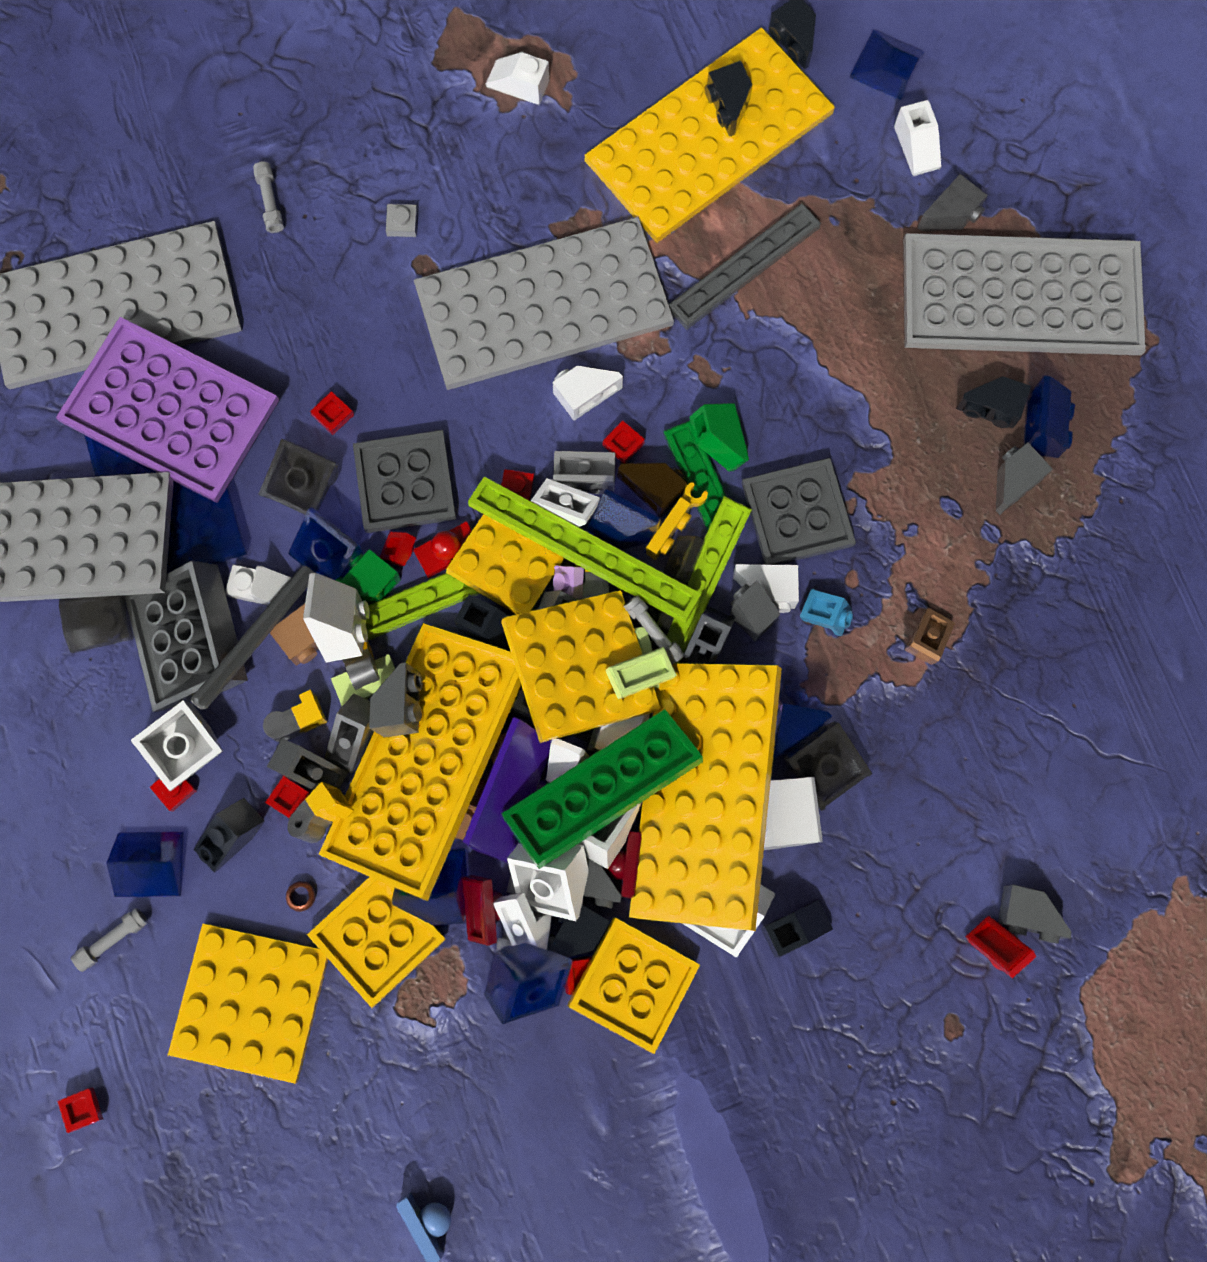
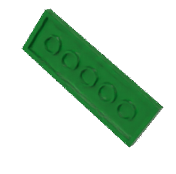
M664 709L502 813V817L536 867L541 869L701 764L703 756Z

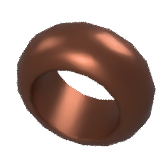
M299 881L293 883L288 888L285 899L287 905L292 910L303 912L313 905L316 894L310 884ZM304 887L309 893V899L304 905L297 906L293 902L292 894L297 888Z

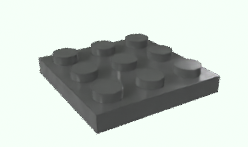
M443 430L353 443L365 533L456 520Z
M830 458L742 479L741 484L748 508L752 509L750 515L765 565H781L853 547L856 544Z

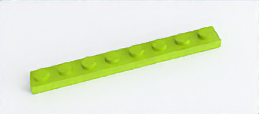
M483 477L468 500V505L473 509L633 596L639 595L644 602L685 624L701 598V593L486 477Z

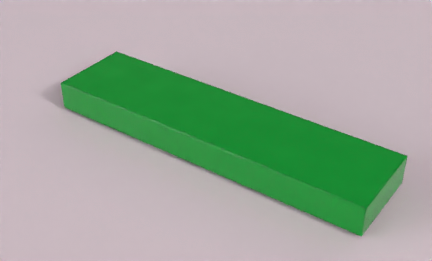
M691 421L665 430L663 435L679 470L686 477L685 482L687 485L691 482L695 484L691 491V496L699 498L704 491L708 492L706 502L696 507L708 532L723 498H727L707 453L696 445Z

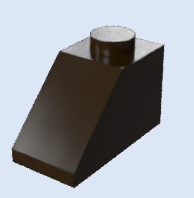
M666 463L621 464L618 467L617 478L660 518L684 495L687 486L685 482L686 477L680 470L675 467L671 469Z

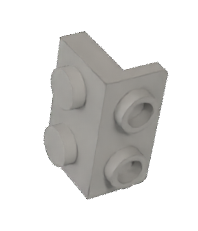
M554 451L553 481L578 490H590V493L598 495L614 491L615 452Z

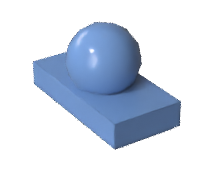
M410 1193L400 1199L396 1207L425 1261L438 1262L442 1259L444 1252L436 1238L443 1236L448 1231L451 1225L450 1212L440 1203L427 1204L420 1210Z

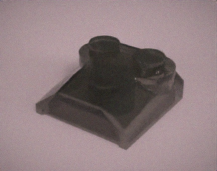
M281 438L258 495L281 503L314 520L329 487L338 478L339 463L302 445Z
M125 595L59 599L63 635L71 653L133 640Z
M836 721L814 731L792 747L784 757L788 769L797 778L814 777L818 808L821 811L865 777L872 775L859 752L839 722Z

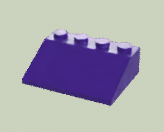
M513 717L463 840V843L474 851L507 864L508 856L518 845L519 841L504 821L502 813L547 785L548 782L544 781V777L548 769L552 741L540 743L536 730L520 719Z

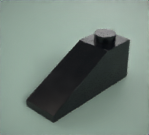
M707 606L702 613L680 664H715L736 618Z

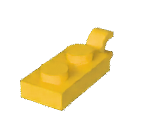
M693 482L686 486L682 498L680 497L647 545L646 554L654 560H657L660 554L665 556L675 542L672 536L677 529L683 531L692 517L689 514L692 507H699L706 502L708 496L706 491L699 498L691 496V491L695 485Z

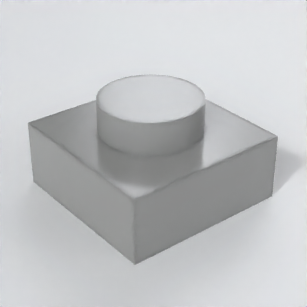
M387 204V236L416 237L417 205Z

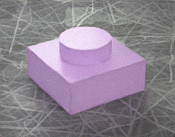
M555 566L553 578L554 591L561 590L575 598H583L584 568Z

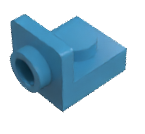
M811 589L800 618L805 622L829 628L835 635L842 636L845 628L847 629L852 622L853 612L845 598Z

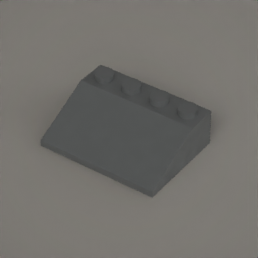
M191 561L166 574L165 593L124 596L153 712L175 707L183 700L191 702V697L238 642L218 565ZM244 665L221 692L248 681Z

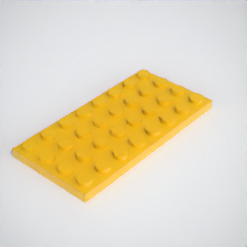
M761 27L584 155V158L589 167L634 218L639 217L641 226L658 243L832 115L835 107ZM741 61L752 83L749 104L734 136L729 137L725 127L721 128L717 121V110L714 104L709 103L706 98L705 86H707L709 72Z
M423 623L405 662L420 672L423 681L419 702L422 710V718L419 721V733L385 738L376 732L373 733L345 795L354 811L346 819L337 817L333 821L318 855L428 901L519 692L521 683L510 651Z
M674 663L673 668L677 676L659 684V688H656L655 693L661 709L653 712V716L665 709L701 753L703 762L642 802L639 828L642 839L635 896L631 898L629 917L756 931L782 668L777 665Z

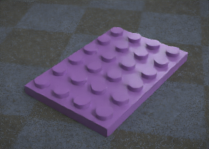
M119 317L56 416V419L158 473L170 472V477L175 482L218 503L279 402V399L276 395Z

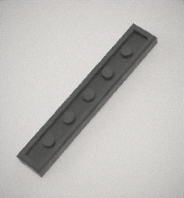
M801 203L669 304L671 313L688 330L820 229V221Z

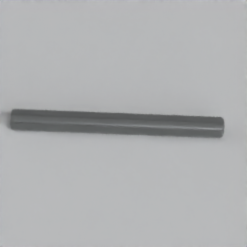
M303 566L298 569L191 697V702L197 708L204 710L211 705L308 587L309 574L315 573L310 567Z

